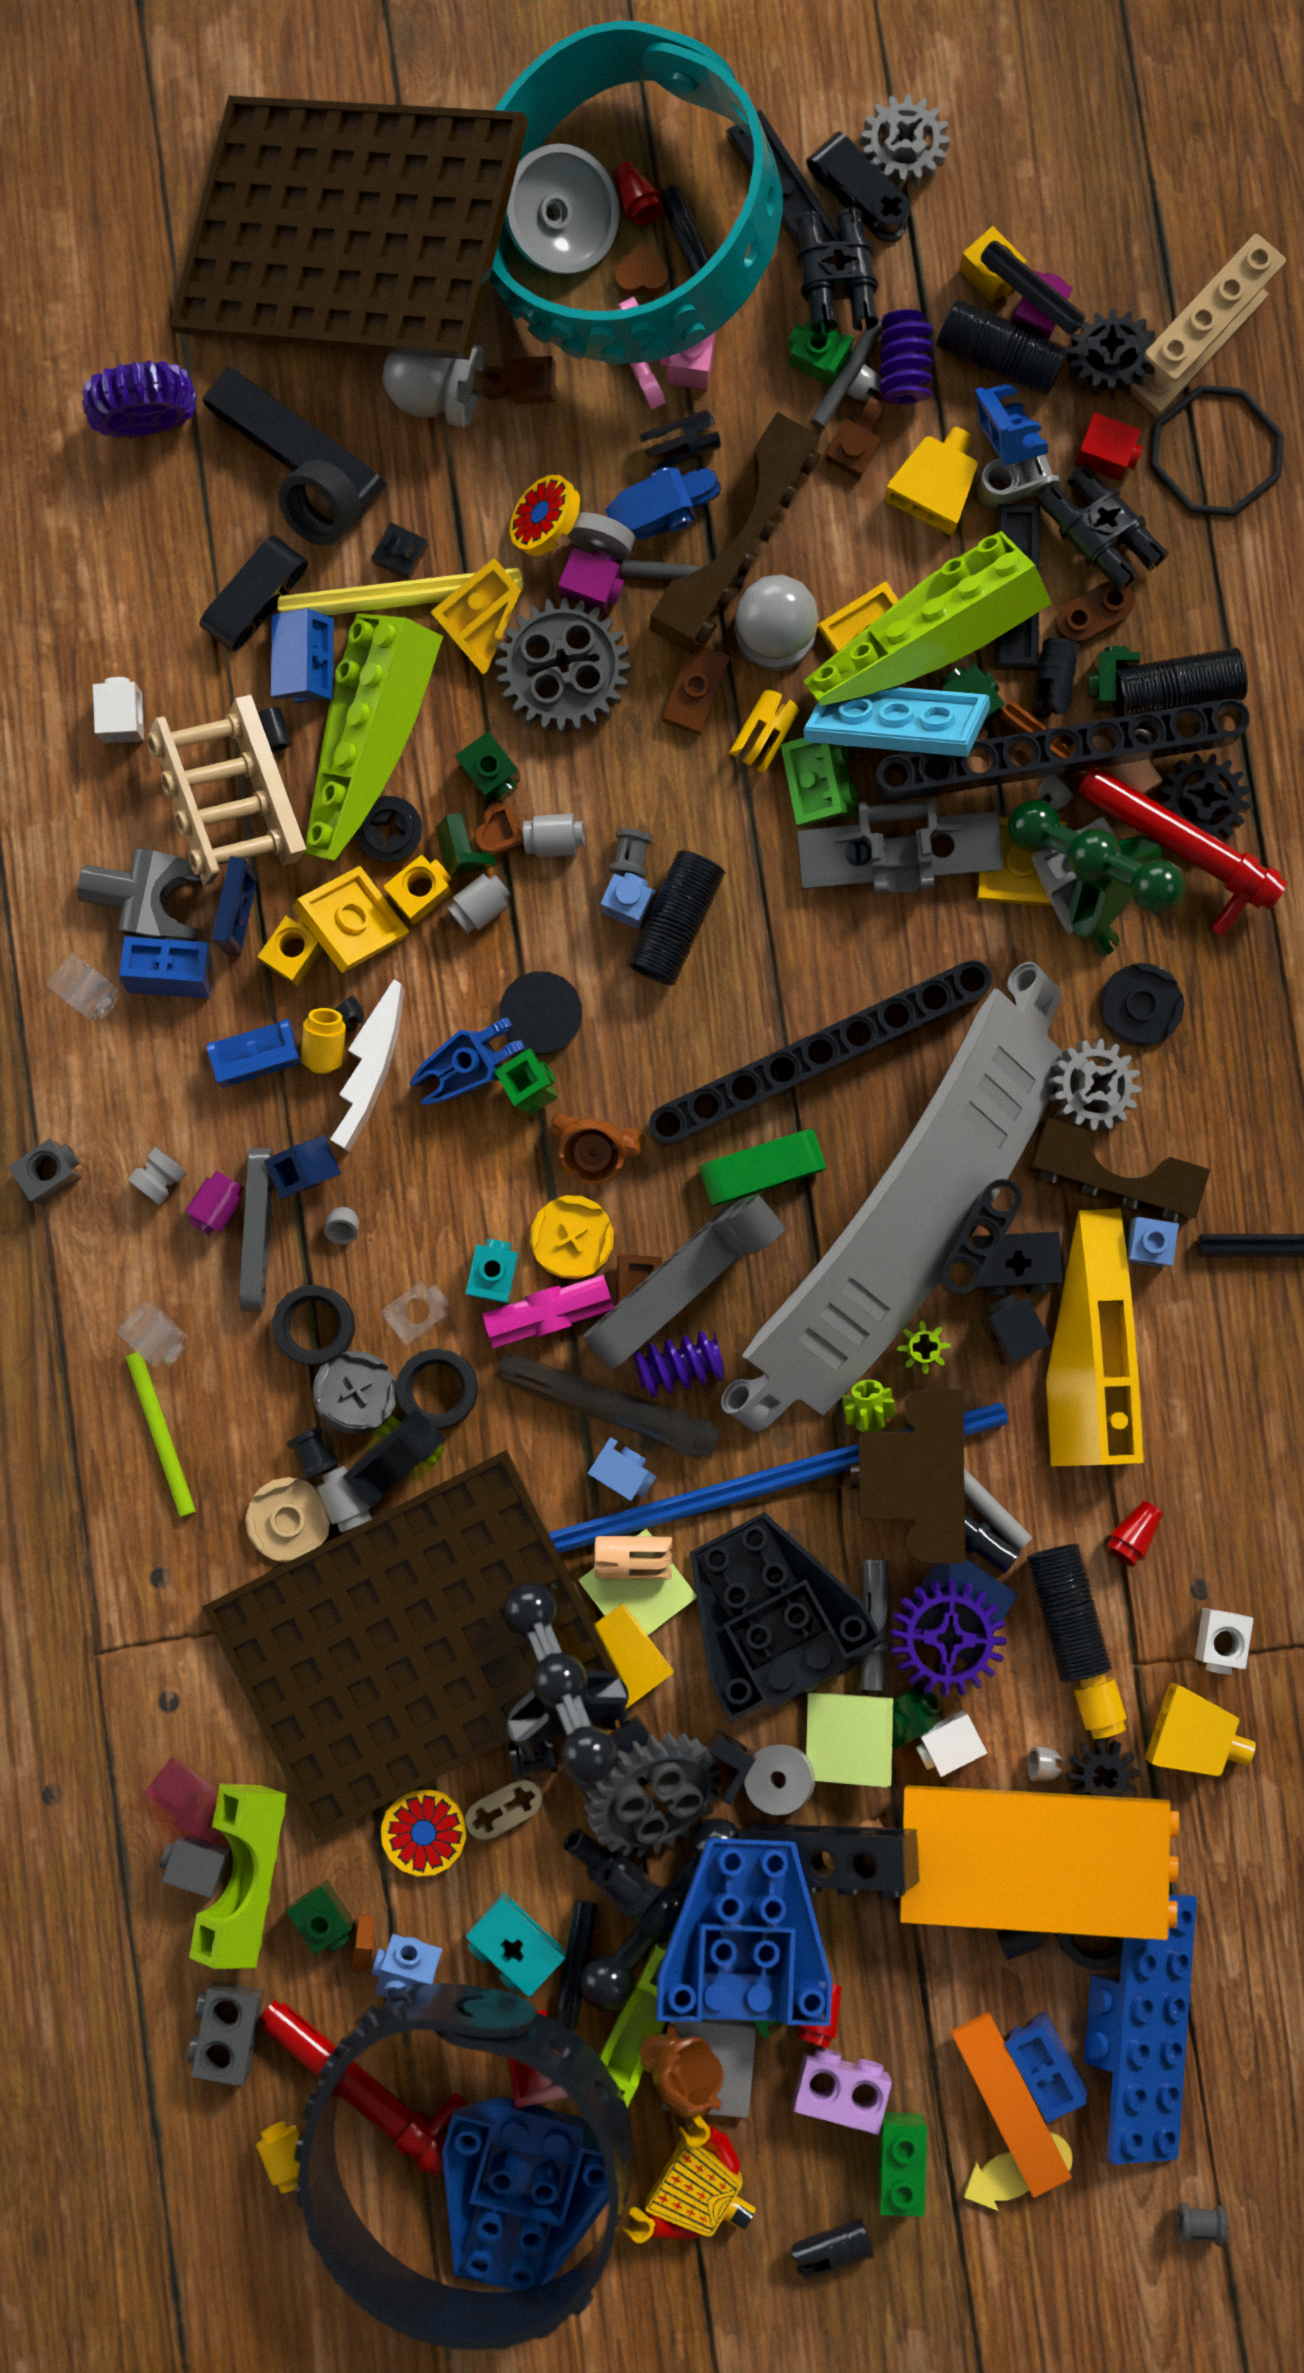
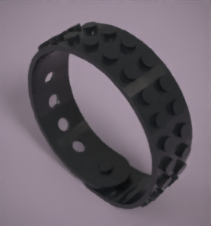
M436 1983L416 1988L413 1985L399 1988L389 1995L390 2000L386 2001L381 2007L377 2009L374 2005H371L354 2022L356 2026L345 2037H342L333 2054L327 2060L317 2077L320 2081L316 2092H311L306 2102L302 2119L308 2120L304 2134L299 2135L295 2148V2162H299L296 2198L299 2207L303 2210L310 2242L317 2250L334 2281L343 2288L347 2295L369 2315L409 2338L457 2350H502L528 2342L534 2338L543 2339L552 2334L571 2314L575 2317L580 2315L592 2301L594 2295L591 2292L606 2266L628 2202L634 2171V2140L628 2109L620 2088L602 2059L583 2039L556 2020L536 2012L534 2006L522 1997L500 1990L465 1984ZM431 2030L450 2044L513 2058L533 2067L560 2086L581 2110L594 2131L603 2153L609 2185V2211L605 2231L593 2249L575 2267L563 2275L539 2286L507 2292H483L448 2286L415 2272L391 2255L375 2239L355 2212L343 2187L338 2170L334 2147L336 2108L346 2072L352 2061L368 2047L384 2038L406 2031ZM553 2049L562 2054L564 2058L555 2053Z

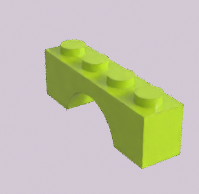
M219 1785L212 1827L221 1832L228 1840L233 1854V1869L228 1886L222 1896L211 1907L196 1915L189 1954L190 1959L213 1969L257 1967L259 1950L262 1946L266 1910L270 1901V1887L274 1864L277 1860L280 1830L285 1815L287 1794L262 1785Z
M656 1941L634 1983V1990L629 2000L624 2004L599 2054V2057L620 2088L627 2107L637 2089L644 2069L640 2058L642 2042L648 2036L660 2034L666 2021L656 2020L658 1972L669 1945L667 1942Z

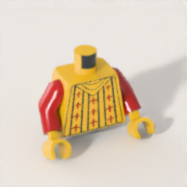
M699 2114L691 2117L696 2123L693 2128L688 2127L686 2130L682 2127L678 2128L682 2138L645 2198V2211L650 2214H644L637 2207H632L629 2211V2214L638 2222L634 2227H623L622 2230L636 2243H643L649 2238L676 2240L697 2239L701 2235L712 2237L722 2219L744 2231L755 2213L756 2208L736 2196L743 2184L740 2172L741 2161L728 2135L705 2123Z

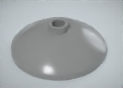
M568 144L545 145L531 151L518 162L505 214L506 226L517 249L535 266L555 274L577 273L599 262L613 244L619 224L617 193L607 171L592 155ZM547 207H550L554 212L553 221L548 219L546 215Z

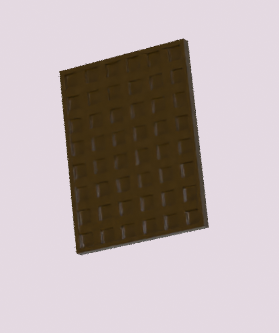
M229 95L169 326L179 334L470 360L529 120L523 112Z
M508 1450L489 1458L202 1606L316 1839L511 1740L507 1731L508 1717L516 1704L532 1690V1675L538 1664L529 1639L516 1634L505 1621V1601L511 1590L519 1585L530 1582L547 1586L558 1600V1618L552 1628L563 1653L576 1657L585 1670L609 1672L624 1682Z

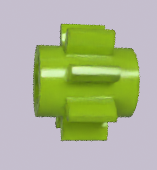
M919 1321L918 1333L913 1334L908 1329L901 1331L908 1340L906 1345L897 1347L896 1351L906 1352L909 1357L905 1362V1368L918 1363L920 1364L922 1374H928L929 1362L933 1361L939 1366L945 1364L944 1360L939 1357L941 1350L950 1348L951 1344L941 1343L937 1337L943 1329L941 1326L930 1332L926 1331L925 1322ZM920 1336H925L926 1343H933L934 1350L926 1354V1360L922 1359L920 1352H914L912 1348L913 1344L920 1342Z
M859 1381L853 1385L851 1389L852 1395L842 1396L846 1424L851 1425L855 1423V1427L861 1432H878L886 1426V1418L896 1417L891 1388L883 1389L882 1384L878 1381Z

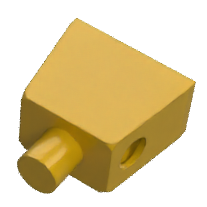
M952 427L944 443L931 436H926L890 480L884 501L953 537L978 466V462L975 459L966 455L974 440L972 435L964 429Z
M1169 1682L1144 1759L1156 1766L1221 1776L1226 1760L1249 1766L1255 1752L1256 1743L1235 1735L1239 1724L1238 1717L1188 1689Z

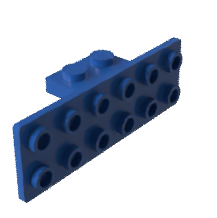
M1169 1894V1901H1177V1928H1168V1940L1123 1937L1120 1979L1106 1974H1091L1084 2062L1113 2073L1107 2161L1113 2164L1167 2161L1178 2158L1197 1898L1193 1895Z

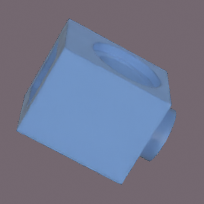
M1141 1217L1128 1220L1125 1237L1128 1263L1162 1269L1173 1266L1179 1223Z

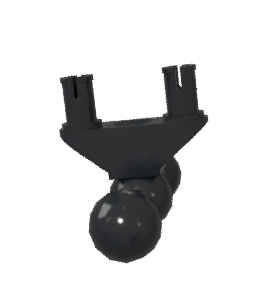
M536 1582L521 1584L511 1590L505 1601V1621L516 1634L529 1639L538 1664L532 1675V1690L516 1704L508 1717V1736L513 1743L519 1746L520 1754L525 1760L536 1761L535 1751L538 1752L541 1759L547 1754L548 1747L546 1741L566 1733L567 1737L562 1745L560 1754L563 1768L573 1780L584 1784L599 1783L610 1776L616 1764L618 1752L616 1743L605 1730L592 1726L591 1723L601 1720L605 1728L615 1730L617 1729L615 1720H618L620 1727H623L628 1721V1712L625 1708L629 1700L628 1688L616 1675L604 1671L585 1670L576 1657L563 1653L552 1628L558 1618V1600L547 1586Z
M716 1817L706 1819L698 1825L690 1838L692 1857L668 1887L659 1886L627 1856H623L621 1851L617 1849L611 1852L607 1845H600L581 1829L575 1828L566 1836L563 1842L564 1849L587 1867L589 1879L626 1917L637 1924L613 1955L606 1954L594 1957L585 1965L580 1975V1991L583 1999L589 2006L608 2012L619 2009L629 2000L634 1990L632 1974L634 1968L656 1941L666 1942L671 1939L707 1838L738 1839L739 1829L734 1823Z

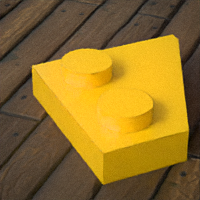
M494 557L431 611L432 615L482 674L489 669L520 595L521 588Z

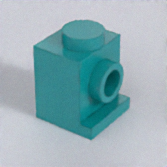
M487 1238L485 1246L476 1244L465 1293L467 1296L506 1304L510 1303L519 1259L518 1252L510 1251L512 1243ZM491 1261L498 1262L501 1267L500 1273L496 1277H489L485 1274V1266Z

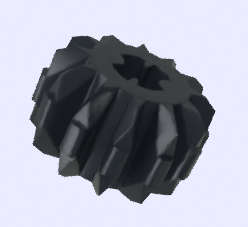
M1095 1739L1094 1751L1085 1742H1081L1078 1746L1084 1757L1080 1760L1074 1755H1069L1068 1762L1078 1767L1077 1771L1065 1773L1067 1781L1078 1782L1072 1787L1070 1794L1122 1797L1120 1793L1123 1790L1129 1794H1136L1137 1788L1128 1783L1127 1779L1139 1777L1140 1771L1132 1767L1125 1768L1135 1757L1130 1751L1120 1754L1122 1746L1120 1742L1113 1740L1106 1750L1104 1739ZM1100 1765L1107 1770L1111 1769V1773H1106L1110 1779L1105 1784H1102L1099 1780L1093 1781V1777L1098 1776L1094 1770Z

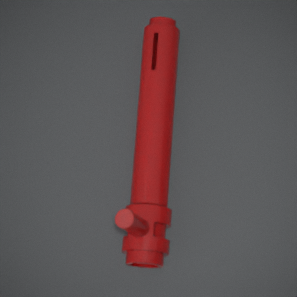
M1090 767L1077 787L1079 791L1083 792L1082 797L1224 883L1223 888L1233 893V895L1211 926L1212 930L1221 936L1226 935L1247 903L1256 908L1263 906L1271 910L1287 886L1288 882L1280 877L1281 872L1271 866L1264 868L1258 864L1259 859L1248 852L1241 854L1101 768L1096 771Z
M274 1999L258 2019L264 2025L262 2030L316 2077H318L337 2047L285 2001L280 2004ZM352 2061L348 2067L339 2094L344 2101L392 2141V2148L402 2156L408 2154L415 2160L413 2166L424 2174L427 2171L433 2177H436L444 2168L442 2151L447 2136L444 2130L450 2125L453 2110L466 2105L461 2095L453 2093L430 2120L420 2111L413 2112L355 2061Z

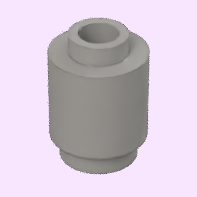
M574 813L534 816L533 820L524 821L523 839L526 854H536L537 858L577 855L578 846H585L583 821H575Z
M482 874L452 898L454 902L446 909L462 930L468 934L473 929L479 931L508 908L509 905L505 899L510 893L496 875L489 879L485 874Z
M345 1465L321 1475L324 1483L317 1486L331 1523H337L340 1532L352 1529L372 1519L368 1511L371 1506L342 1477L347 1472Z

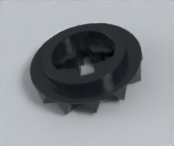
M396 796L378 797L363 823L356 831V837L363 851L378 862L396 863L400 859L412 855L418 843L421 842L422 822L417 810L408 801ZM396 814L395 826L405 836L400 834L399 836L391 835L389 841H386V844L383 845V833L373 824L378 826L380 824L387 825L392 820L393 815Z

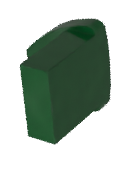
M462 813L446 815L435 827L445 870L450 876L478 872L496 866L493 854L471 853Z

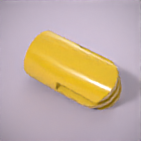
M772 690L763 691L729 751V754L736 757L743 749L754 727L759 728L742 759V762L750 766L761 752L770 735L773 736L756 768L762 774L766 772L799 713L798 706L790 699L786 705L782 704L777 710L783 695Z

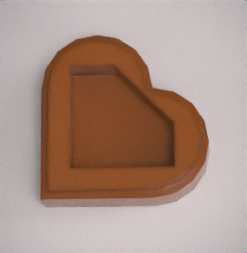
M639 242L617 266L615 270L616 287L625 295H635L641 291L647 294L660 293L668 284L667 266L646 246Z
M502 802L493 803L486 809L484 824L480 825L474 834V843L479 852L491 853L497 856L524 846L523 834L515 812L508 804Z
M358 1914L351 1971L366 1973L369 1970L376 1922L374 1915Z

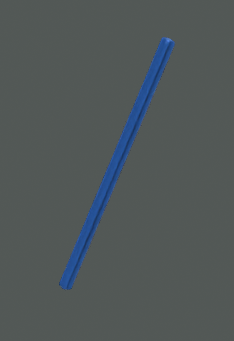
M996 1403L964 1412V1436L1006 1425L1008 1423V1416L1003 1403ZM906 1429L899 1432H912V1430ZM857 1444L549 1533L559 1553L594 1544L597 1536H622L850 1470V1463H858Z

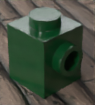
M976 664L966 671L959 667L941 681L944 685L941 691L989 695L990 709L982 727L1000 715L1005 705L997 693L999 692V686L993 676L988 671L981 672Z
M489 731L455 755L458 767L487 805L494 799L501 802L517 790L518 786L516 783L521 780L519 770Z
M325 1880L291 1903L286 1910L314 1955L324 1948L330 1954L351 1939L347 1932L352 1929L355 1921L328 1880Z

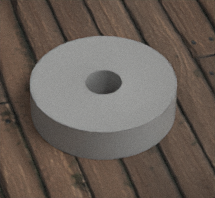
M588 512L579 513L573 529L567 535L570 541L579 548L591 554L594 550L601 551L616 560L628 558L635 541L632 531L623 524L606 516Z
M786 1744L767 1746L754 1754L756 1760L744 1780L746 1792L752 1803L760 1810L772 1815H785L801 1809L811 1798L815 1787V1773L808 1757L799 1749ZM777 1771L782 1772L786 1777V1783L782 1788L776 1786L773 1780Z

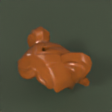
M556 1113L551 1120L552 1131L560 1139L558 1157L562 1170L568 1175L576 1174L580 1181L589 1185L605 1184L615 1179L624 1165L625 1158L639 1155L646 1142L645 1136L639 1130L625 1128L620 1131L614 1124L607 1121H598L589 1117L576 1120L575 1117H569L563 1113ZM590 1148H595L597 1153L595 1155L590 1154Z
M672 2024L667 2026L666 2034H654L648 2036L642 2042L640 2050L642 2066L647 2072L653 2074L655 2089L662 2102L681 2119L694 2122L691 2118L692 2116L699 2114L703 2119L711 2109H720L721 2100L716 2095L723 2085V2067L719 2058L712 2053L710 2045L704 2039L699 2037L679 2038L677 2028Z

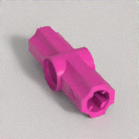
M604 1275L564 1288L556 1286L524 1297V1301L505 1305L482 1315L492 1347L495 1349L535 1335L539 1338L568 1329L573 1326L572 1323L606 1314L614 1306Z

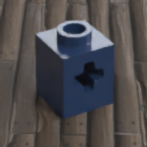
M325 1135L292 1146L264 1160L281 1199L313 1188L341 1174Z

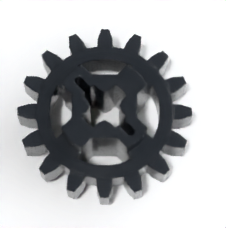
M1111 309L1107 319H1103L1099 313H1095L1094 324L1090 325L1084 322L1080 327V334L1071 335V348L1067 352L1070 375L1072 378L1078 377L1079 388L1081 389L1092 385L1093 396L1097 397L1102 390H1108V395L1112 399L1115 397L1116 390L1122 389L1128 396L1131 394V384L1136 383L1143 387L1146 385L1145 374H1154L1155 366L1145 358L1147 349L1156 341L1155 331H1147V320L1144 318L1134 323L1131 311H1128L1123 318H1117L1116 309ZM1115 348L1114 359L1110 360L1111 350Z
M1194 754L1190 759V766L1183 760L1178 761L1175 765L1177 774L1169 771L1163 778L1169 786L1161 787L1157 795L1159 797L1167 799L1161 805L1218 839L1219 833L1221 837L1227 840L1233 834L1231 826L1239 828L1245 821L1238 813H1246L1251 806L1250 803L1241 800L1250 792V787H1240L1238 784L1244 773L1240 771L1232 775L1229 772L1232 761L1229 759L1222 766L1217 765L1216 754H1211L1207 761L1203 763L1200 755ZM1200 774L1195 784L1186 783L1184 786L1180 785L1186 778ZM1218 780H1220L1224 784L1228 791L1224 790V788ZM1201 792L1206 794V801L1211 802L1207 807L1202 806V799L1197 797ZM1180 808H1183L1190 820L1184 816ZM1227 814L1223 821L1214 825H1208L1213 815L1222 816Z

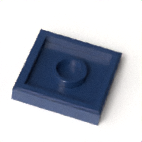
M230 856L212 940L225 954L239 956L243 949L258 877L245 859Z
M966 1558L963 1564L934 1563L920 1585L926 1595L929 1596L932 1594L930 1589L931 1580L938 1581L941 1592H945L948 1578L956 1581V1593L960 1592L965 1582L971 1583L972 1592L969 1598L973 1599L982 1590L987 1594V1598L981 1607L985 1608L993 1603L998 1606L999 1610L996 1614L989 1617L990 1621L1003 1620L1019 1595ZM915 1594L911 1598L914 1604L920 1601ZM943 1602L927 1609L918 1619L915 1628L921 1629L936 1625L940 1619L941 1610H943ZM957 1603L956 1613L958 1614L960 1628L974 1633H982L979 1620L974 1612L966 1605ZM905 1607L901 1614L907 1617L910 1610ZM949 1624V1626H946L944 1634H938L937 1640L944 1643L947 1649L951 1641H958L959 1636L951 1631V1625ZM981 1646L964 1648L959 1651L957 1656L970 1664L977 1656Z

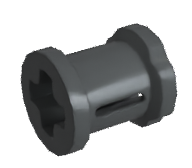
M617 829L616 837L619 839L615 862L610 863L609 871L624 876L625 873H631L642 879L645 878L646 870L643 868L647 845L652 844L653 836L635 829Z
M1179 2203L1176 2214V2232L1179 2244H1188L1189 2240L1213 2241L1217 2246L1225 2247L1228 2236L1226 2208L1216 2205L1214 2210L1189 2208L1187 2203Z

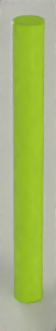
M142 1351L130 1354L125 1358L180 1517L196 1512Z

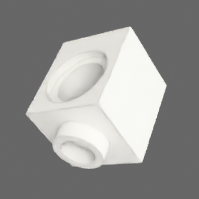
M110 677L105 679L103 684H93L95 734L103 744L144 741L142 692L136 683L130 682V679L125 677Z
M1202 1608L1195 1659L1206 1662L1207 1671L1232 1675L1233 1667L1246 1669L1253 1618L1241 1614ZM1228 1631L1232 1637V1647L1228 1652L1218 1654L1214 1648V1639L1220 1632Z
M964 1710L938 1722L929 1732L919 1736L922 1744L916 1746L926 1769L929 1770L935 1767L941 1777L987 1754L978 1733Z

